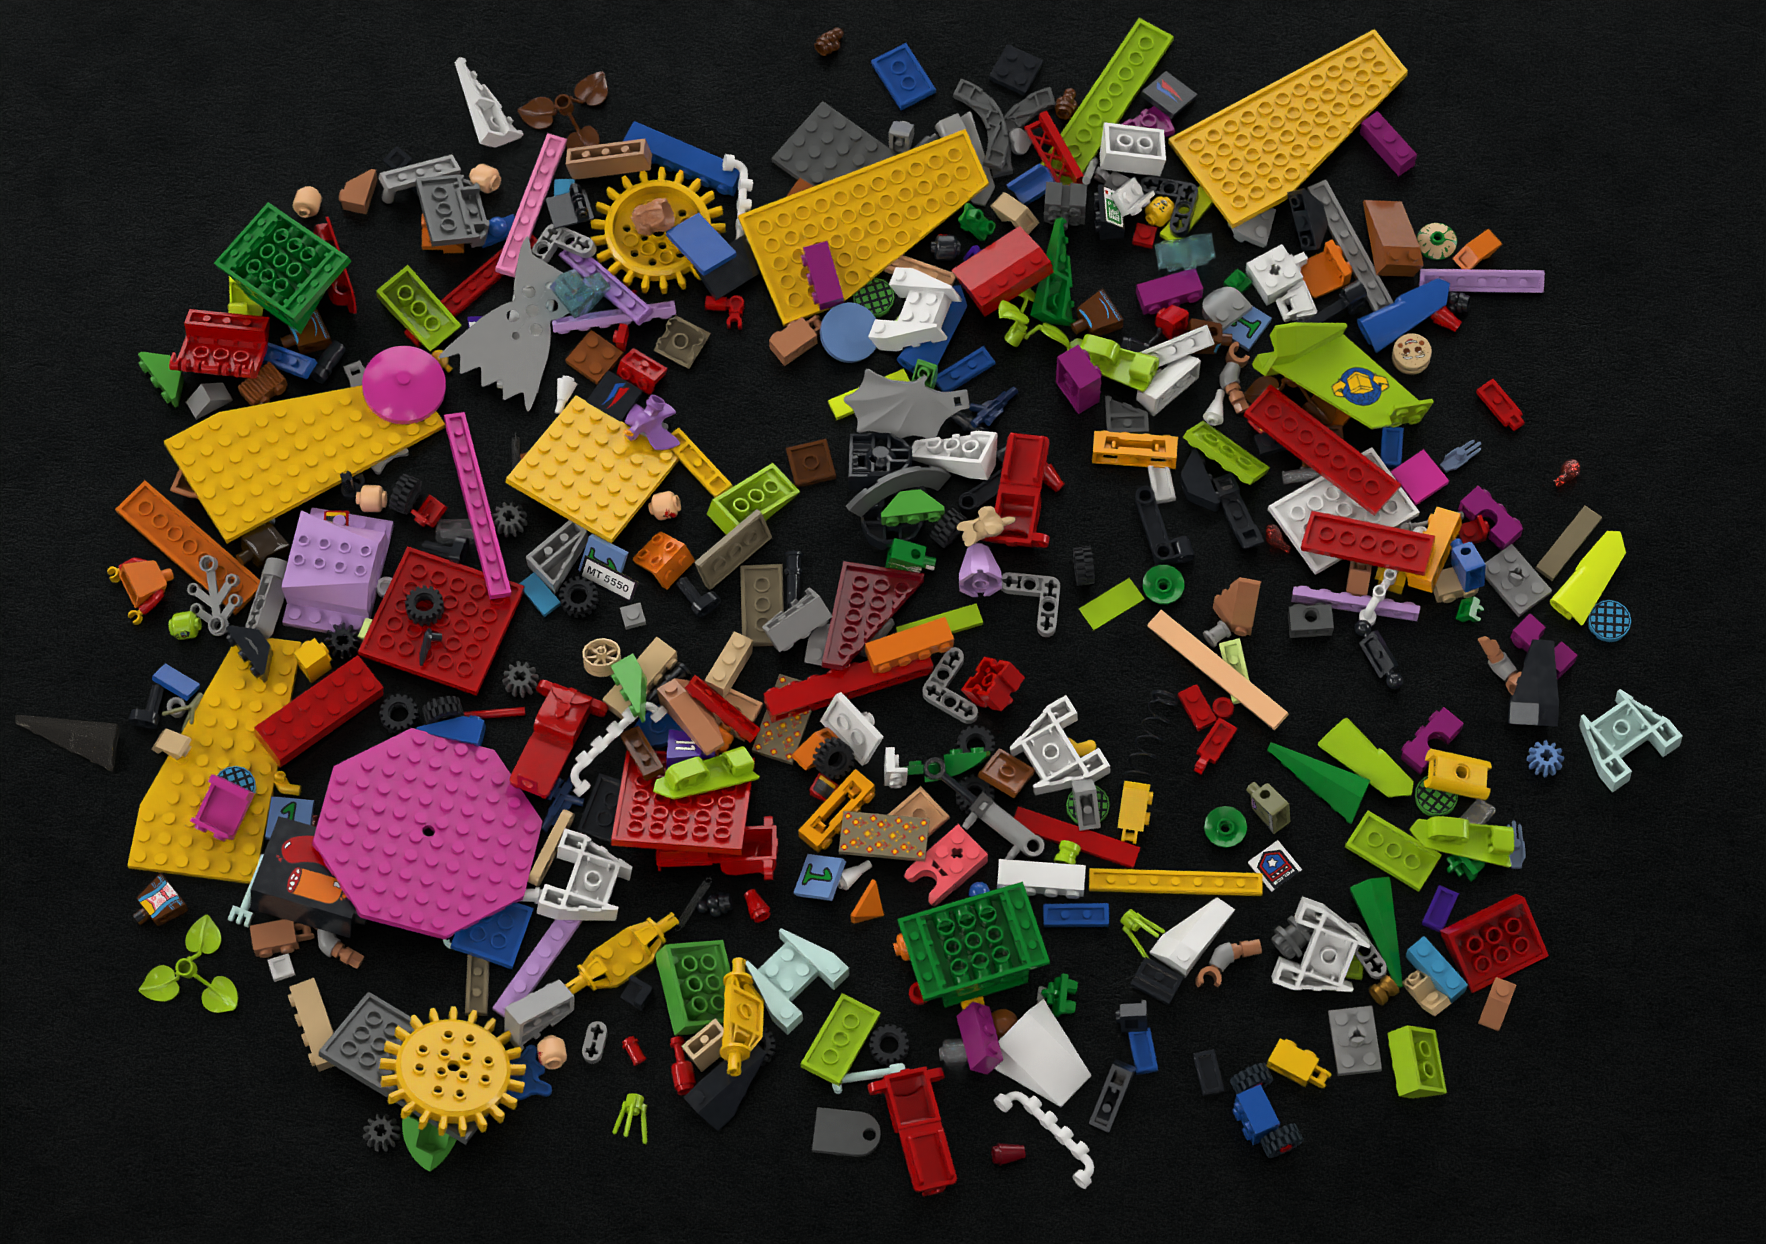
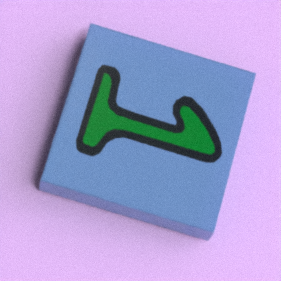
M1253 307L1250 312L1222 333L1232 334V342H1239V346L1249 352L1272 318Z
M591 534L578 570H581L586 555L622 573L629 552Z
M271 796L265 838L270 840L278 816L311 825L315 805L314 800Z
M807 854L794 894L800 897L832 901L846 861L842 858Z

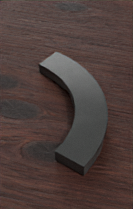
M961 79L953 94L954 99L971 107L982 119L987 130L988 146L983 166L1002 172L1009 149V135L1004 116L996 102L983 92L980 87Z
M1051 87L1028 95L1026 99L1015 104L1006 113L1004 119L1008 135L1013 129H1022L1036 115L1055 108L1056 103ZM1010 140L1008 156L1003 171L999 172L991 169L993 178L1013 174L1011 165L1012 143Z
M914 466L901 469L878 479L877 483L868 490L866 488L863 489L846 507L849 511L862 517L879 501L898 491L920 486L939 491L952 475L948 471L934 466H929V468Z

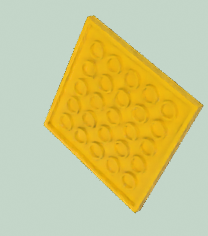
M575 396L507 476L506 483L594 535L612 543L677 464L679 459L670 449L655 450L649 443L648 438L640 434L635 440H628L623 431L630 429V426L588 404L582 398Z

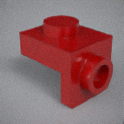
M429 495L419 510L412 509L411 513L416 516L414 520L423 527L427 524L434 528L448 507L432 495Z

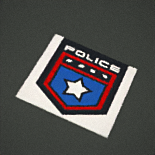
M1278 840L1248 861V864L1256 873H1263V882L1271 892L1302 870Z

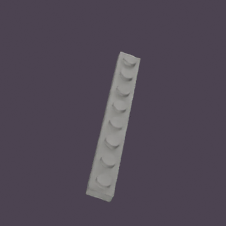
M1327 180L1308 187L1307 191L1323 203L1328 220L1327 228L1335 243L1342 249L1345 261L1350 263L1355 279L1361 281L1367 291L1366 299L1373 312L1394 303L1379 275H1376L1370 258Z

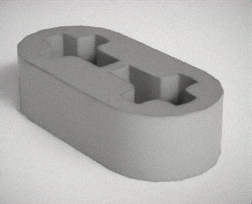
M600 1021L592 1022L589 1025L582 1048L584 1060L592 1064L601 1060L607 1039L606 1025ZM597 1027H600L603 1034H599L597 1040H594L595 1035L592 1030L595 1031ZM596 1045L595 1051L598 1054H594L593 1057H589V1053H587V1051H591L592 1046Z

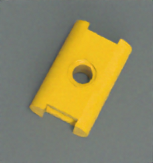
M1436 749L1428 750L1425 761L1429 762L1428 779L1424 781L1426 788L1483 801L1489 797L1490 788H1487V771L1492 768L1489 761Z

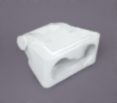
M1303 280L1290 288L1286 295L1275 300L1284 322L1298 319L1306 321L1317 314L1315 304ZM1286 305L1291 306L1292 310L1290 312L1288 311Z

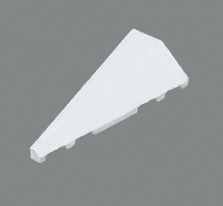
M459 57L455 65L479 143L496 148L521 138L523 132L514 128L512 118H506L501 110V104L485 84L481 85L477 81L476 72H470L466 67L465 58Z

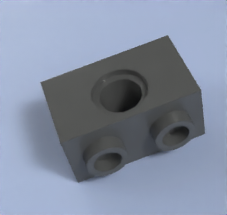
M1319 602L1309 606L1295 604L1289 607L1288 624L1290 638L1331 636L1334 629L1331 604ZM1311 616L1315 618V621L1309 622L1305 618Z

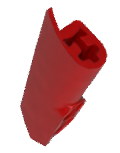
M325 217L327 223L317 224L313 233L340 251L330 218ZM345 268L328 287L327 292L332 303L335 305H347L350 313H357L354 291Z

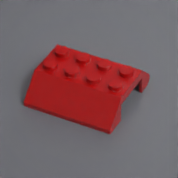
M189 309L184 322L186 337L178 358H176L175 352L172 353L169 369L242 378H257L268 348L270 317Z

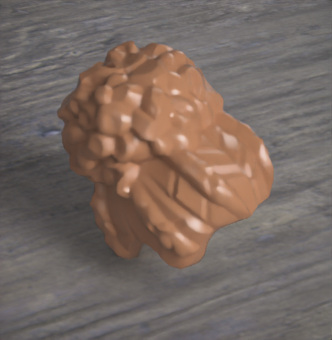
M657 198L647 205L635 207L631 217L638 234L650 236L654 232L668 231L674 227L675 222L674 212L666 198Z

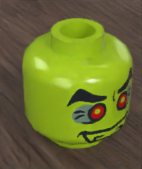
M192 611L175 613L172 619L169 620L170 634L178 640L195 638L198 635V631L202 628L201 619L197 618Z

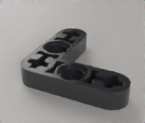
M1152 176L1142 179L1140 185L1144 194L1154 191L1155 195L1152 198L1159 196L1168 197L1171 201L1176 202L1170 221V232L1176 238L1185 237L1189 231L1199 198L1197 186L1188 182ZM1167 187L1175 188L1173 193L1167 194L1164 192ZM1192 191L1189 195V201H1187L1186 194ZM1182 207L1190 209L1186 214H1181L1178 211ZM1179 220H1181V221H1182V227H1180L1179 230H1176V228L1179 227V223H1180Z

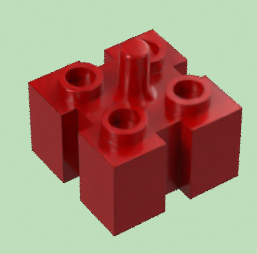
M984 657L975 669L977 672L975 676L968 679L961 691L976 706L985 708L989 706L991 709L1002 711L1013 702L1010 693L1019 689L1025 677L1011 662L1003 660L997 662L993 658Z

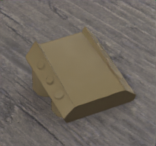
M675 315L674 318L668 320L666 331L658 339L654 351L689 369L711 333Z

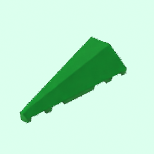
M1060 217L1055 219L1046 256L1051 261L1054 273L1039 282L1030 315L1043 323L1071 326L1076 320L1072 319L1074 301H1071L1070 288L1072 287L1070 256L1066 255V244L1068 243V237H1065L1064 234L1066 219Z
M1270 742L1267 751L1278 758L1282 765L1287 766L1317 796L1322 797L1330 804L1334 811H1338L1348 823L1352 824L1369 787L1370 780Z
M1389 877L1370 878L1351 886L1350 893L1369 930L1378 953L1387 965V972L1390 978H1392L1398 988H1401L1403 983L1391 880Z

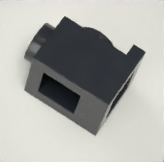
M1146 1000L1136 1004H1120V1010H1116V1023H1121V1032L1148 1031Z

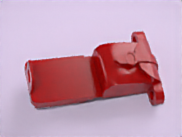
M1010 433L1008 436L995 512L1001 518L1015 517L1016 520L1004 526V530L998 536L986 537L981 541L1006 544L1011 547H1048L1050 537L1043 533H1036L1041 510L1040 492L1050 445L1047 437Z
M540 680L536 690L541 695L546 696V699L536 716L534 732L529 738L509 780L513 787L546 799L550 795L590 713L604 717L609 707L604 702L580 693L575 688H567L547 680Z
M764 816V826H746L742 855L656 849L658 871H661V867L704 866L720 863L721 870L728 875L759 872L764 874V880H773V871L776 868L778 853L777 826L773 824V816Z
M926 1066L911 1070L908 1068L897 1073L884 1075L883 1080L867 1085L870 1095L884 1093L894 1131L900 1135L913 1188L916 1192H922V1196L941 1193L945 1190L946 1186L953 1185L957 1180L931 1082L942 1080L945 1076L942 1068L927 1070Z

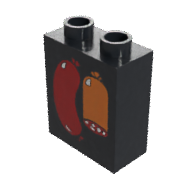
M278 816L251 887V910L351 938L355 924L366 926L368 919L359 917L355 906L351 900H348L340 888V883L331 874L323 862L324 859L320 853L313 847L312 842L317 827Z

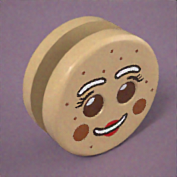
M1406 334L1401 336L1395 342L1392 352L1394 366L1402 373L1409 375L1423 372L1430 362L1431 346L1421 335Z

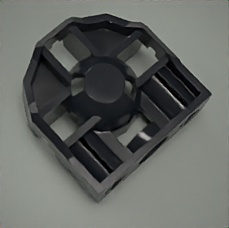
M892 433L850 434L849 490H863L865 488L868 490L874 483H877L878 479L895 471L912 467V448L904 439L898 438ZM883 439V442H887V447H875V442ZM858 458L865 459L864 467H858Z
M924 486L908 488L901 491H910L918 489L924 491ZM901 491L893 493L884 499L892 501ZM884 499L875 504L861 517L863 534L869 544L880 550H886V547H890L893 540H886V532H899L900 540L916 544L924 528V521L916 524H908L906 522L899 526L882 525L881 513L889 505V503L884 504ZM864 517H877V521H865Z

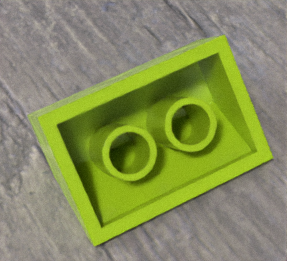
M1407 1025L1389 1032V1048L1391 1050L1392 1066L1395 1072L1396 1088L1399 1096L1419 1098L1447 1093L1435 1030Z

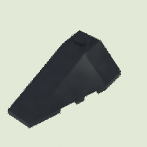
M1532 639L1524 660V668L1516 682L1515 692L1509 700L1508 723L1558 726L1559 700L1554 641Z

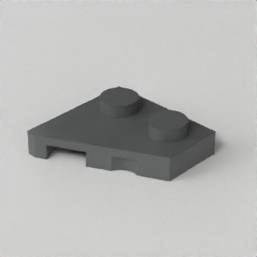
M1105 396L1107 431L1149 434L1148 412L1139 408H1133L1125 402L1123 404L1112 400L1110 396Z

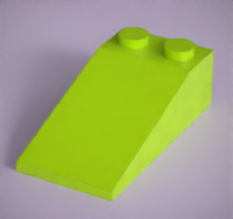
M408 265L376 290L377 298L429 352L462 327Z
M772 463L714 498L707 515L727 535L756 509L762 513L766 521L795 498L800 491Z

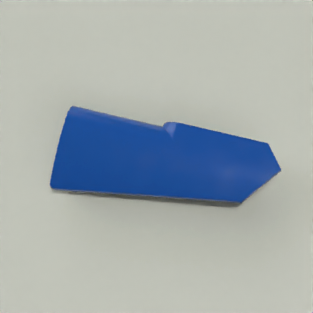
M1437 278L1402 294L1394 303L1357 319L1358 326L1369 345L1372 344L1375 352L1378 353L1443 308L1447 303L1450 283Z
M952 286L962 301L951 302L941 327L948 337L947 340L935 343L928 341L920 343L918 347L906 346L897 358L901 366L914 373L918 359L935 365L939 364L967 308L961 286Z

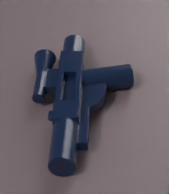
M1012 387L1007 392H1002L994 400H989L982 405L971 403L969 410L978 413L977 417L970 422L972 427L976 428L981 423L990 426L995 418L1004 412L1002 408L1018 393V390Z
M570 776L562 788L559 787L564 780L558 777L547 798L548 800H551L553 797L556 799L552 806L549 807L548 814L542 823L541 830L547 833L550 826L555 825L564 809L569 811L573 804L582 807L584 805L585 798L570 795L574 786Z

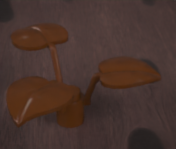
M603 71L597 72L581 80L574 91L577 99L566 94H560L556 97L555 104H553L547 97H538L520 107L518 113L524 122L532 128L545 129L552 125V115H556L557 111H559L560 114L569 116L577 131L568 136L566 142L567 149L599 145L600 139L597 131L591 126H585L580 130L571 113L574 110L573 102L579 104L586 102L589 106H597L605 101L608 95L605 74Z
M1262 376L1255 380L1248 390L1243 393L1246 400L1252 404L1270 384L1279 391H1282L1285 384L1293 388H1300L1309 401L1302 406V409L1323 425L1333 423L1336 416V409L1333 405L1316 395L1311 399L1303 387L1285 376L1281 380L1280 387L1276 378Z

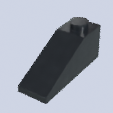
M1118 1059L1114 1061L1090 1119V1125L1110 1132L1137 1067Z

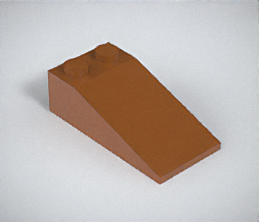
M1364 200L1363 204L1376 275L1414 277L1424 265L1420 245L1402 202Z

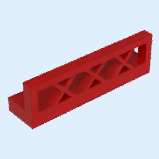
M1047 110L1040 113L1039 120L1025 126L1024 130L1045 167L1050 169L1056 182L1061 183V177L1065 176L1071 178L1073 183L1083 184L1082 179L1084 175ZM1041 126L1044 131L1043 137L1035 136L1031 130ZM1043 143L1052 145V154L1043 152L1041 149ZM1053 159L1061 161L1063 164L1061 170L1052 168L1051 163Z

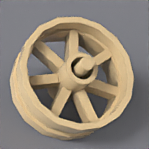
M602 638L590 641L583 649L584 668L593 676L606 677L612 675L614 672L611 665L621 660L620 647L610 639Z

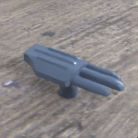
M1474 440L1469 441L1462 447L1455 448L1445 455L1440 467L1445 473L1458 469L1468 462L1471 457L1480 452L1481 448L1475 449L1481 445V442L1476 443L1466 451L1464 449L1473 444Z
M1512 821L1514 852L1509 855L1511 869H1521L1522 863L1526 858L1525 842L1522 837L1521 825H1518L1519 839H1517L1516 822Z

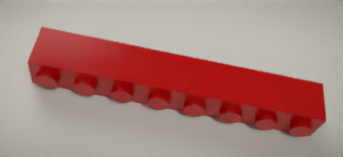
M930 657L923 660L918 658L912 660L906 666L898 665L885 673H873L868 660L862 663L854 662L849 664L843 671L831 669L824 675H812L807 680L801 682L793 681L782 688H770L764 693V703L771 723L829 706L834 696L840 692L847 699H852L932 674L933 663Z

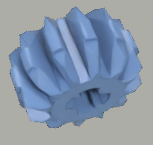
M1547 740L1543 742V746L1536 742L1535 748L1531 747L1529 749L1530 755L1527 756V761L1531 762L1529 769L1536 768V775L1543 772L1544 778L1547 777L1548 772L1552 776L1555 775L1556 770H1561V762L1564 761V756L1560 755L1562 752L1561 748L1554 749L1556 746L1555 742L1549 746Z

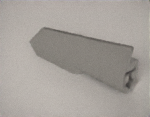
M971 112L966 113L962 117L957 113L939 121L935 128L940 138L966 129L989 182V185L973 197L971 202L972 204L986 206L995 189V185L989 168L983 166L985 154Z

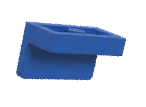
M1037 164L1009 182L1007 187L1015 192L1019 202L1027 206L1045 194L1046 182L1056 181L1049 168L1042 164Z

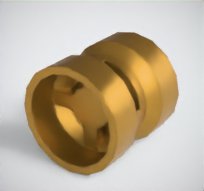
M1385 975L1378 984H1373L1369 988V992L1377 1003L1384 1005L1390 996H1395L1399 993V988L1392 978Z

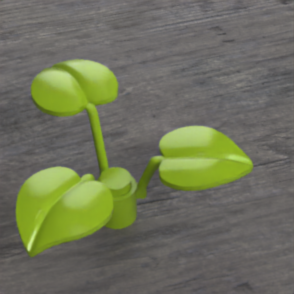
M1030 288L1018 295L1024 299L1020 310L1008 301L1002 300L1000 302L999 318L1015 320V323L1004 337L1009 344L1018 347L1023 338L1028 339L1034 332L1041 330L1045 335L1071 349L1067 336L1059 328L1044 322L1027 333V327L1024 324H1028L1029 319L1023 312L1028 300L1034 302L1036 295Z
M205 915L201 917L187 933L186 947L189 951L197 952V954L188 956L187 959H180L176 963V972L165 965L153 968L139 988L141 994L155 1001H169L175 998L180 991V987L176 982L180 979V975L185 978L195 977L208 987L202 993V1003L206 1009L214 1013L236 1009L238 993L233 982L226 977L217 976L210 984L197 974V966L192 962L200 957L202 952L205 954L214 953L221 944L220 930L210 916Z

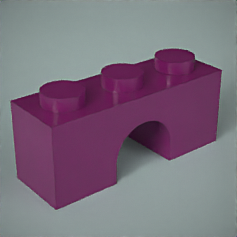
M1477 486L1460 501L1458 510L1463 511L1470 521L1476 520L1478 515L1488 517L1494 521L1495 526L1490 530L1488 538L1501 551L1513 544L1521 536L1523 528L1520 521L1512 518L1502 504H1497L1487 490H1482Z
M1529 614L1512 631L1510 638L1516 647L1528 652L1532 639L1539 640L1544 634L1546 627ZM1562 641L1554 647L1557 680L1575 663L1577 654Z
M1445 707L1440 712L1436 710L1429 718L1430 723L1426 727L1422 725L1415 733L1417 737L1412 742L1408 740L1401 749L1403 751L1401 760L1419 775L1429 766V762L1425 761L1426 754L1431 749L1428 746V741L1440 739L1448 745L1462 730L1464 723Z

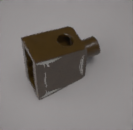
M267 522L242 537L241 548L243 551L238 553L236 558L241 565H245L252 560L258 568H262L267 558L283 559L289 556V544L274 526Z

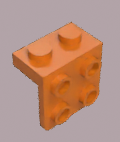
M1333 239L1325 242L1324 252L1308 258V263L1300 267L1303 281H1305L1310 295L1314 299L1349 284L1351 280L1352 267L1348 261L1345 262L1342 257V249L1334 243Z
M658 532L633 557L634 563L653 573L660 585L665 589H668L695 561L684 543L663 532Z

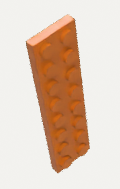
M147 481L142 482L116 508V512L206 591L209 592L207 573L201 570L199 566L200 559L205 555L213 556L218 561V568L215 570L218 592L224 585L228 574L239 576V585L232 587L222 603L226 607L229 603L230 595H240L243 598V603L240 607H235L232 612L234 615L255 597L260 580ZM211 561V562L209 563V565H208L209 568L212 567V564H213L212 561ZM234 577L230 580L231 584L235 581ZM237 597L233 600L234 604H236L238 601Z

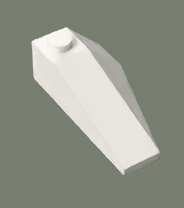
M973 431L971 435L961 437L959 434H954L952 438L948 439L935 437L916 440L911 447L912 460L942 468L967 478L988 480L996 465L998 435L996 432Z
M1218 897L1163 934L1150 951V954L1185 978L1235 909Z

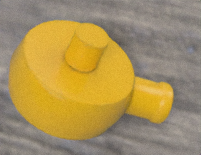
M443 350L433 351L431 355L439 362L442 369L444 368L449 373L453 369L448 364L449 357L439 358Z

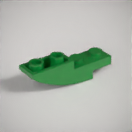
M984 747L971 748V752L963 753V749H952L950 754L944 755L946 773L951 777L964 773L989 757L990 751H984ZM921 760L909 761V765L903 766V768H908L907 775L923 774L924 764H922ZM936 763L929 764V772L934 775L938 774L939 766ZM925 777V782L937 781V779L930 780Z

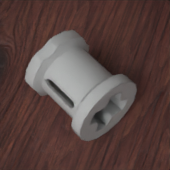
M1220 620L1214 628L1204 631L1203 636L1208 644L1214 648L1219 641L1225 637L1229 638L1231 632L1227 625Z

